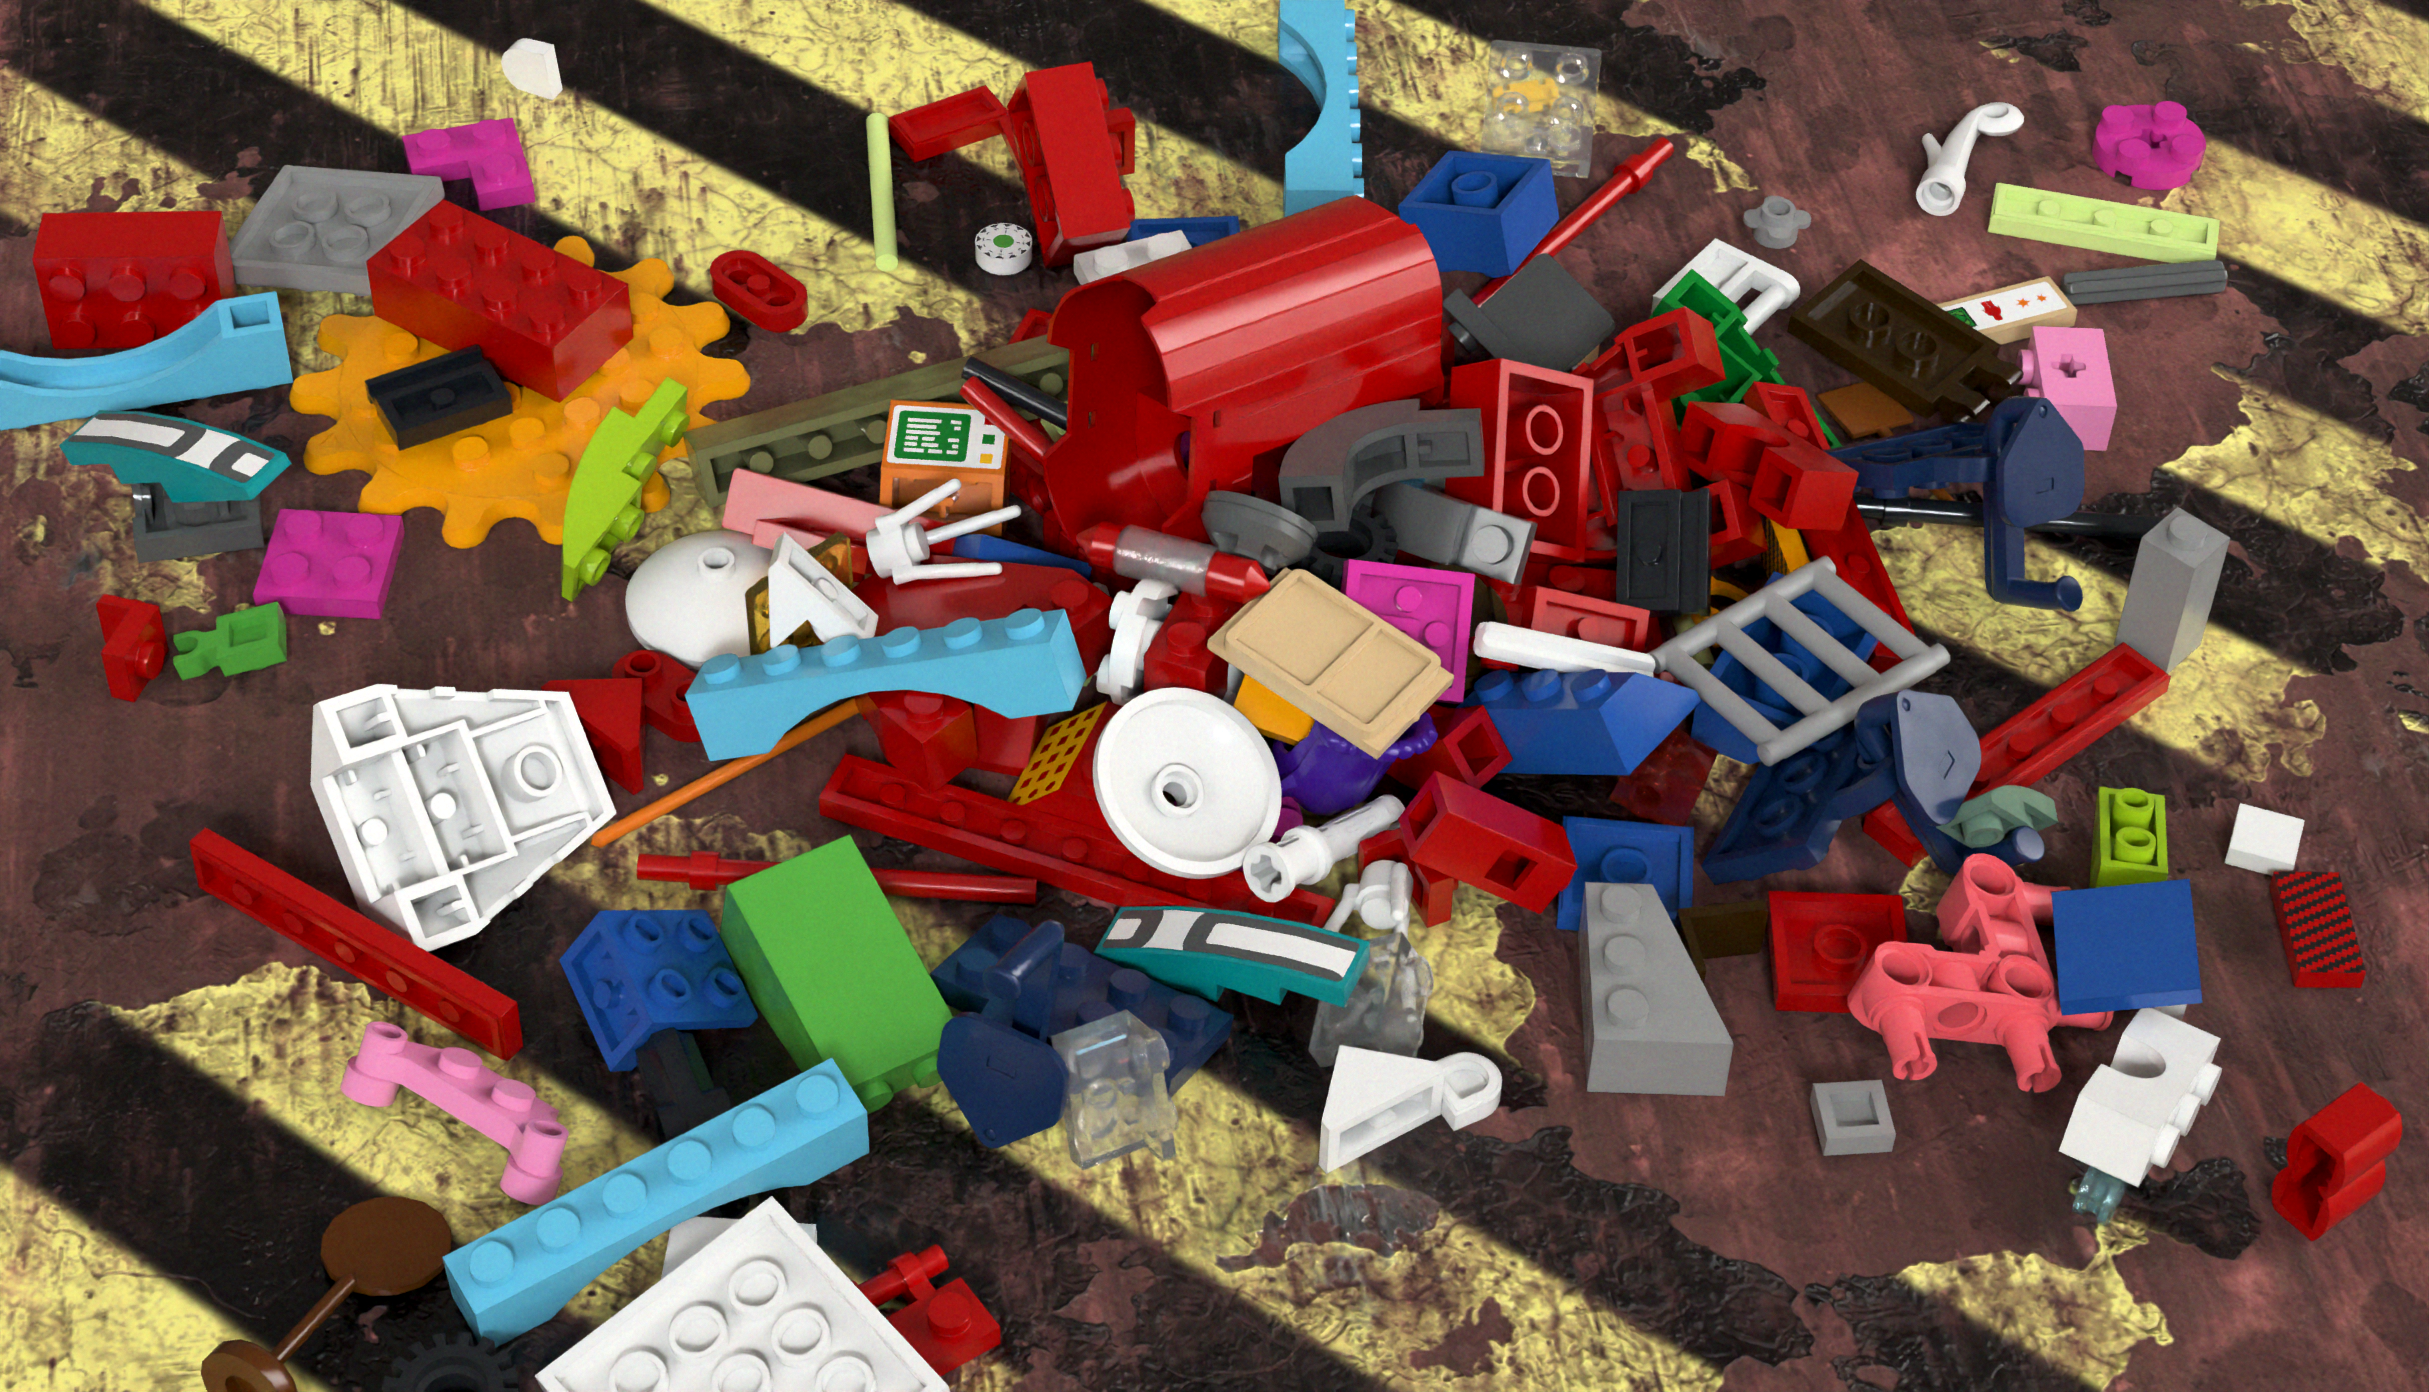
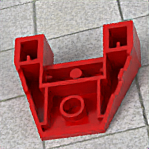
M1686 306L1628 327L1613 339L1616 343L1592 363L1583 362L1569 373L1594 379L1584 563L1617 565L1618 491L1681 489L1682 492L1699 491V489L1693 490L1671 399L1726 380L1713 323ZM1728 478L1701 487L1709 488L1712 494L1711 570L1769 551L1760 513L1747 505L1751 493L1750 490Z
M930 554L928 559L920 561V565L997 562L1002 565L1003 570L998 575L917 579L900 585L894 583L892 576L882 579L875 572L850 590L879 616L874 637L885 636L887 633L901 627H915L918 631L945 627L955 620L967 617L977 618L979 621L1006 618L1016 611L1027 608H1036L1041 612L1065 609L1087 675L1086 679L1099 670L1104 656L1111 654L1116 630L1111 629L1109 626V615L1114 599L1073 569ZM816 635V637L818 638L820 644H821V645H824L825 643H823V642L819 639V637ZM914 690L875 691L854 696L856 707L863 719L868 720L878 737L879 747L887 761L928 794L934 793L979 759L972 707L962 699L945 694Z

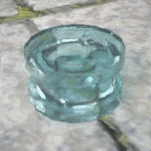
M2089 1166L2075 1197L2072 1212L2079 1215L2086 1211L2093 1212L2097 1217V1223L2106 1227L2111 1221L2128 1183Z

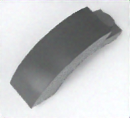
M1407 399L1373 404L1342 413L1304 433L1286 452L1278 476L1281 505L1283 508L1309 521L1318 532L1349 531L1352 510L1355 504L1365 494L1380 486L1408 479L1484 476L1485 453L1481 408L1421 410L1420 399Z
M1416 479L1397 481L1376 488L1370 506L1372 508L1371 518L1382 514L1388 519L1386 529L1394 527L1397 533L1396 542H1399V550L1443 565L1460 566L1469 571L1511 584L1521 583L1538 523L1445 494V488Z

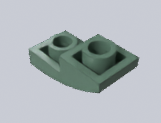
M2006 785L1963 802L1950 823L1936 826V828L1973 849L1975 847L1994 845L2002 839L2012 836V832L2020 826H2029L2036 831H2040L2058 823V818L2052 798L2027 787Z

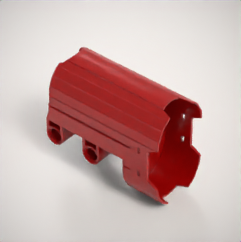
M1357 195L1347 196L1077 286L1068 291L1060 299L1052 318H1050L1046 341L1051 345L1069 349L1067 432L1043 454V471L1053 511L1063 532L1073 546L1079 545L1076 541L1078 533L1102 521L1127 526L1130 529L1131 540L1124 564L1138 570L1130 574L1129 579L1139 578L1205 552L1208 549L1211 540L1201 519L1206 494L1216 490L1251 496L1253 459L1273 452L1274 461L1280 468L1288 449L1304 433L1342 413L1357 408L1390 401L1420 399L1421 410H1442L1445 382L1440 362L1442 286L1435 257L1418 226L1415 223L1409 225L1392 212ZM1093 344V356L1091 357V347ZM1089 412H1091V421H1090V424H1089ZM1186 431L1190 432L1188 470L1184 465L1180 449L1181 438Z

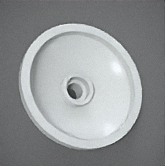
M729 530L692 534L660 548L644 560L636 569L627 587L625 605L627 620L633 635L647 650L659 651L684 667L694 670H700L706 661L718 655L732 653L738 657L764 654L771 650L768 567L772 549L751 544L753 535ZM806 620L778 646L792 645L803 633L809 621Z
M1173 687L1152 690L1137 696L1125 704L1109 720L1098 739L1093 759V783L1100 809L1106 822L1118 839L1134 855L1150 866L1165 873L1184 878H1215L1241 868L1244 856L1248 850L1262 842H1268L1272 837L1280 816L1282 800L1281 781L1275 759L1268 744L1256 727L1242 713L1225 701L1211 694L1189 688ZM1163 791L1170 793L1175 798L1177 807L1166 800Z

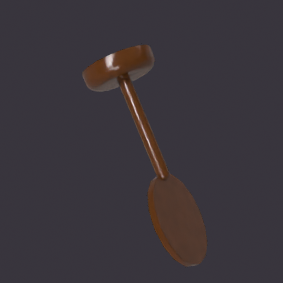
M402 1196L376 1197L352 1205L331 1221L322 1235L321 1261L330 1278L336 1281V1283L270 1352L255 1343L241 1339L220 1343L202 1361L201 1376L208 1392H298L294 1379L283 1364L352 1291L369 1296L399 1295L424 1286L442 1272L445 1267L442 1257L451 1253L452 1248L451 1229L443 1215L425 1202Z

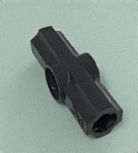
M674 1027L652 1033L649 1040L635 1050L638 1072L642 1076L646 1092L654 1106L653 1117L660 1145L732 1109L725 1089L722 1086L714 1087L692 1033H681ZM758 1193L714 1207L699 1214L698 1217L741 1219L752 1208L759 1205Z

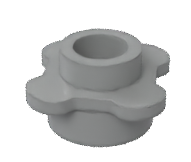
M1768 196L1764 199L1763 205L1757 209L1745 211L1743 221L1746 226L1753 228V237L1758 243L1768 248L1781 249L1795 243L1798 229L1808 228L1811 224V216L1804 210H1796L1795 205L1783 197Z

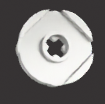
M1145 578L1136 585L1132 593L1119 591L1115 596L1110 610L1109 626L1111 629L1116 630L1111 654L1104 656L1096 680L1098 692L1109 694L1114 704L1124 706L1132 699L1144 694V655L1174 606L1168 604V597L1178 594L1175 585Z

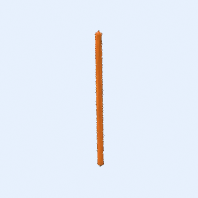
M855 698L785 733L769 753L739 757L612 825L593 833L591 845L602 848L860 713L856 707Z

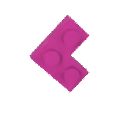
M512 117L499 120L487 119L475 124L446 129H428L421 133L402 136L404 153L411 175L441 177L442 182L470 178L480 212L535 202L533 182Z
M1354 559L1344 561L1341 593L1436 653L1441 660L1440 666L1453 674L1454 680L1452 685L1435 702L1463 703L1475 574Z

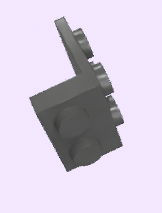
M1546 253L1534 257L1480 308L1459 287L1442 302V306L1454 321L1447 330L1469 354L1478 349L1488 360L1504 358L1568 373L1571 367L1576 366L1615 329V321L1610 313L1552 256Z

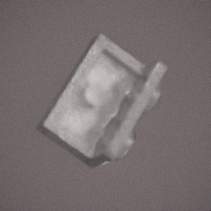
M1402 931L1366 940L1370 941L1369 961L1344 1008L1319 1000L1308 1051L1321 1068L1335 1065L1340 1045L1416 1058L1418 1048L1423 1043V1020L1428 996L1433 991L1434 979L1428 961L1423 956L1417 954Z
M1124 1010L1051 1036L1053 1049L1062 1057L1069 1072V1087L1063 1115L1070 1158L1079 1168L1086 1170L1145 1147L1161 1162L1176 1157L1173 1131L1178 1129L1179 1119L1175 1105L1167 1093L1164 1070L1169 1068L1170 1058L1166 1043L1156 1029H1150L1131 1012Z

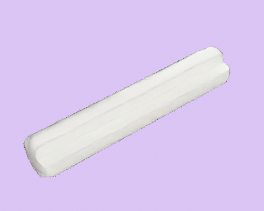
M1492 621L1480 623L1475 631L1473 643L1475 654L1479 657L1542 670L1554 669L1557 673H1584L1592 669H1604L1606 672H1637L1653 677L1655 660L1650 654Z

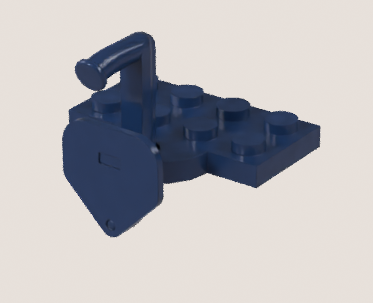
M2030 396L2008 397L1996 405L1987 424L1959 421L1824 450L1827 454L1859 472L1853 493L1862 491L1863 487L1872 488V497L1904 498L1910 495L1909 487L1912 486L1916 489H1942L1950 487V482H1983L1985 584L1989 595L1996 602L2045 610L2063 609L2066 612H2074L2080 608L2083 601V593L2080 584L2075 578L2062 576L2057 582L2025 579L2024 528L2072 515L2081 503L2085 486L2084 447L2082 441L2047 398Z
M1851 686L1848 692L1854 690L1855 688ZM1908 688L1876 696L1865 701L1856 712L1854 720L1819 739L1817 744L1806 747L1787 759H1782L1772 766H1766L1761 761L1701 867L1714 885L1738 880L1754 881L1767 874L1791 869L1799 871L1810 869L1826 857L1829 845L1844 819L1867 812L1888 798H1891L1934 863L1942 871L1956 876L1965 859L1972 854L1985 853L2004 861L2009 867H2014L2026 862H2039L2044 856L2045 846L2038 832L2029 826L2017 827L2012 832V836L2004 838L1994 845L1975 847L1973 849L1936 828V826L1950 823L1956 816L1979 772L1981 748L1975 730L1952 697L1911 691Z
M997 913L930 973V977L946 1005L962 1011L952 1017L943 1027L937 1058L938 1074L978 1139L985 1146L993 1149L1053 1127L1063 1117L1068 1090L1089 1086L1104 1076H1108L1167 1103L1230 1037L1234 1015L1209 1005L1202 998L1183 994L1153 981L1140 971L1123 968L1091 954L1080 945L1064 942L1065 928L1063 924L1051 919L1031 928L1020 919L1008 918Z

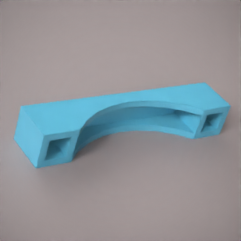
M1279 0V63L1296 75L1307 87L1321 111L1316 125L1306 137L1285 154L1283 217L1347 196L1357 195L1364 198V178H1353L1361 177L1362 143H1352L1359 142L1360 109H1350L1358 107L1357 44L1354 42L1355 10L1345 9L1344 0Z
M273 291L216 300L197 318L173 333L138 348L105 356L59 359L31 357L0 350V431L22 429L32 425L69 419L87 418L95 415L99 410L124 411L144 409L154 405L191 399H204L215 395L252 389H265L271 386L293 383L277 292Z
M1027 608L1016 611L1006 618L979 621L977 618L967 617L955 620L945 627L918 631L917 628L909 626L895 629L885 636L858 640L855 636H841L819 646L798 649L797 646L788 644L775 647L764 654L738 657L732 653L718 655L702 665L687 690L685 698L709 761L769 753L782 736L807 715L835 701L856 695L894 690H914L945 694L982 705L1009 719L1073 710L1087 675L1065 609L1041 612L1036 608Z
M830 1058L443 1256L452 1297L477 1341L480 1342L484 1336L494 1341L495 1348L552 1319L578 1292L602 1272L639 1246L672 1227L714 1207L748 1195L783 1187L809 1185L868 1154L867 1111L834 1060Z

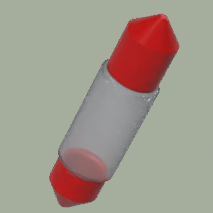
M1102 521L1081 531L1076 536L1077 543L1093 565L1115 570L1118 575L1140 581L1148 578L1171 584L1172 589L1201 597L1210 595L1244 605L1270 590L1271 585L1257 560L1220 551L1217 546L1132 524L1123 526L1107 521Z

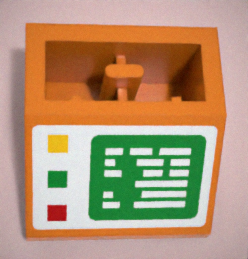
M891 399L881 464L879 504L902 509L933 489L955 478L960 480L961 488L919 515L948 523H955L1009 507L1012 440L970 403ZM1008 520L967 534L1002 536L1008 527Z

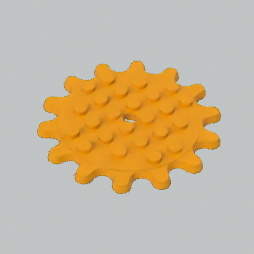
M563 237L553 248L588 266H594V253L587 241L582 237ZM648 258L624 271L605 272L599 270L628 283L634 338L560 403L526 387L519 388L511 383V380L498 374L511 395L513 414L399 451L378 417L375 405L373 403L370 404L367 399L365 380L451 353V351L375 315L354 317L344 314H332L325 317L321 321L316 335L319 348L326 353L338 356L343 360L342 364L331 370L303 374L296 378L289 394L291 407L301 414H321L330 416L337 421L336 425L310 438L303 455L305 468L317 475H329L344 470L356 469L365 471L372 476L373 479L361 491L357 505L359 513L400 516L405 511L414 507H433L441 511L445 516L442 525L444 541L451 547L459 549L475 547L482 543L488 536L490 529L503 519L512 517L524 518L536 526L542 540L550 544L562 545L565 508L572 480L586 447L596 429L613 406L635 417L665 378L669 377L688 388L685 414L690 416V422L686 430L690 431L719 423L704 417L699 412L711 402L737 399L745 395L750 389L751 380L748 372L739 361L708 357L700 353L707 344L725 337L730 331V320L723 307L718 303L709 301L688 306H675L663 302V298L674 287V275L665 261L658 258ZM684 437L673 448L666 445L657 456L654 472L648 482L642 487L640 509L645 513H655L669 504L671 499L670 488L658 473V469L670 459L678 457L688 458Z

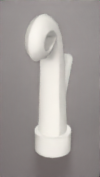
M1992 102L1979 106L1965 115L1950 132L1942 147L1932 134H1925L1922 138V143L1927 152L1928 169L1923 174L1916 191V199L1920 207L1929 214L1936 216H1946L1953 213L1958 208L1966 189L1964 175L1977 137L1981 133L1996 137L2016 132L2024 122V115L2017 107L2003 102Z

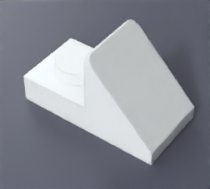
M784 532L775 542L768 567L771 648L777 647L806 620L811 623L814 632L825 644L841 636H855L858 640L874 637L879 616Z

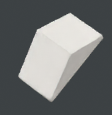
M1340 1045L1321 1121L1318 1165L1327 1174L1441 1115L1445 1070L1435 1061Z

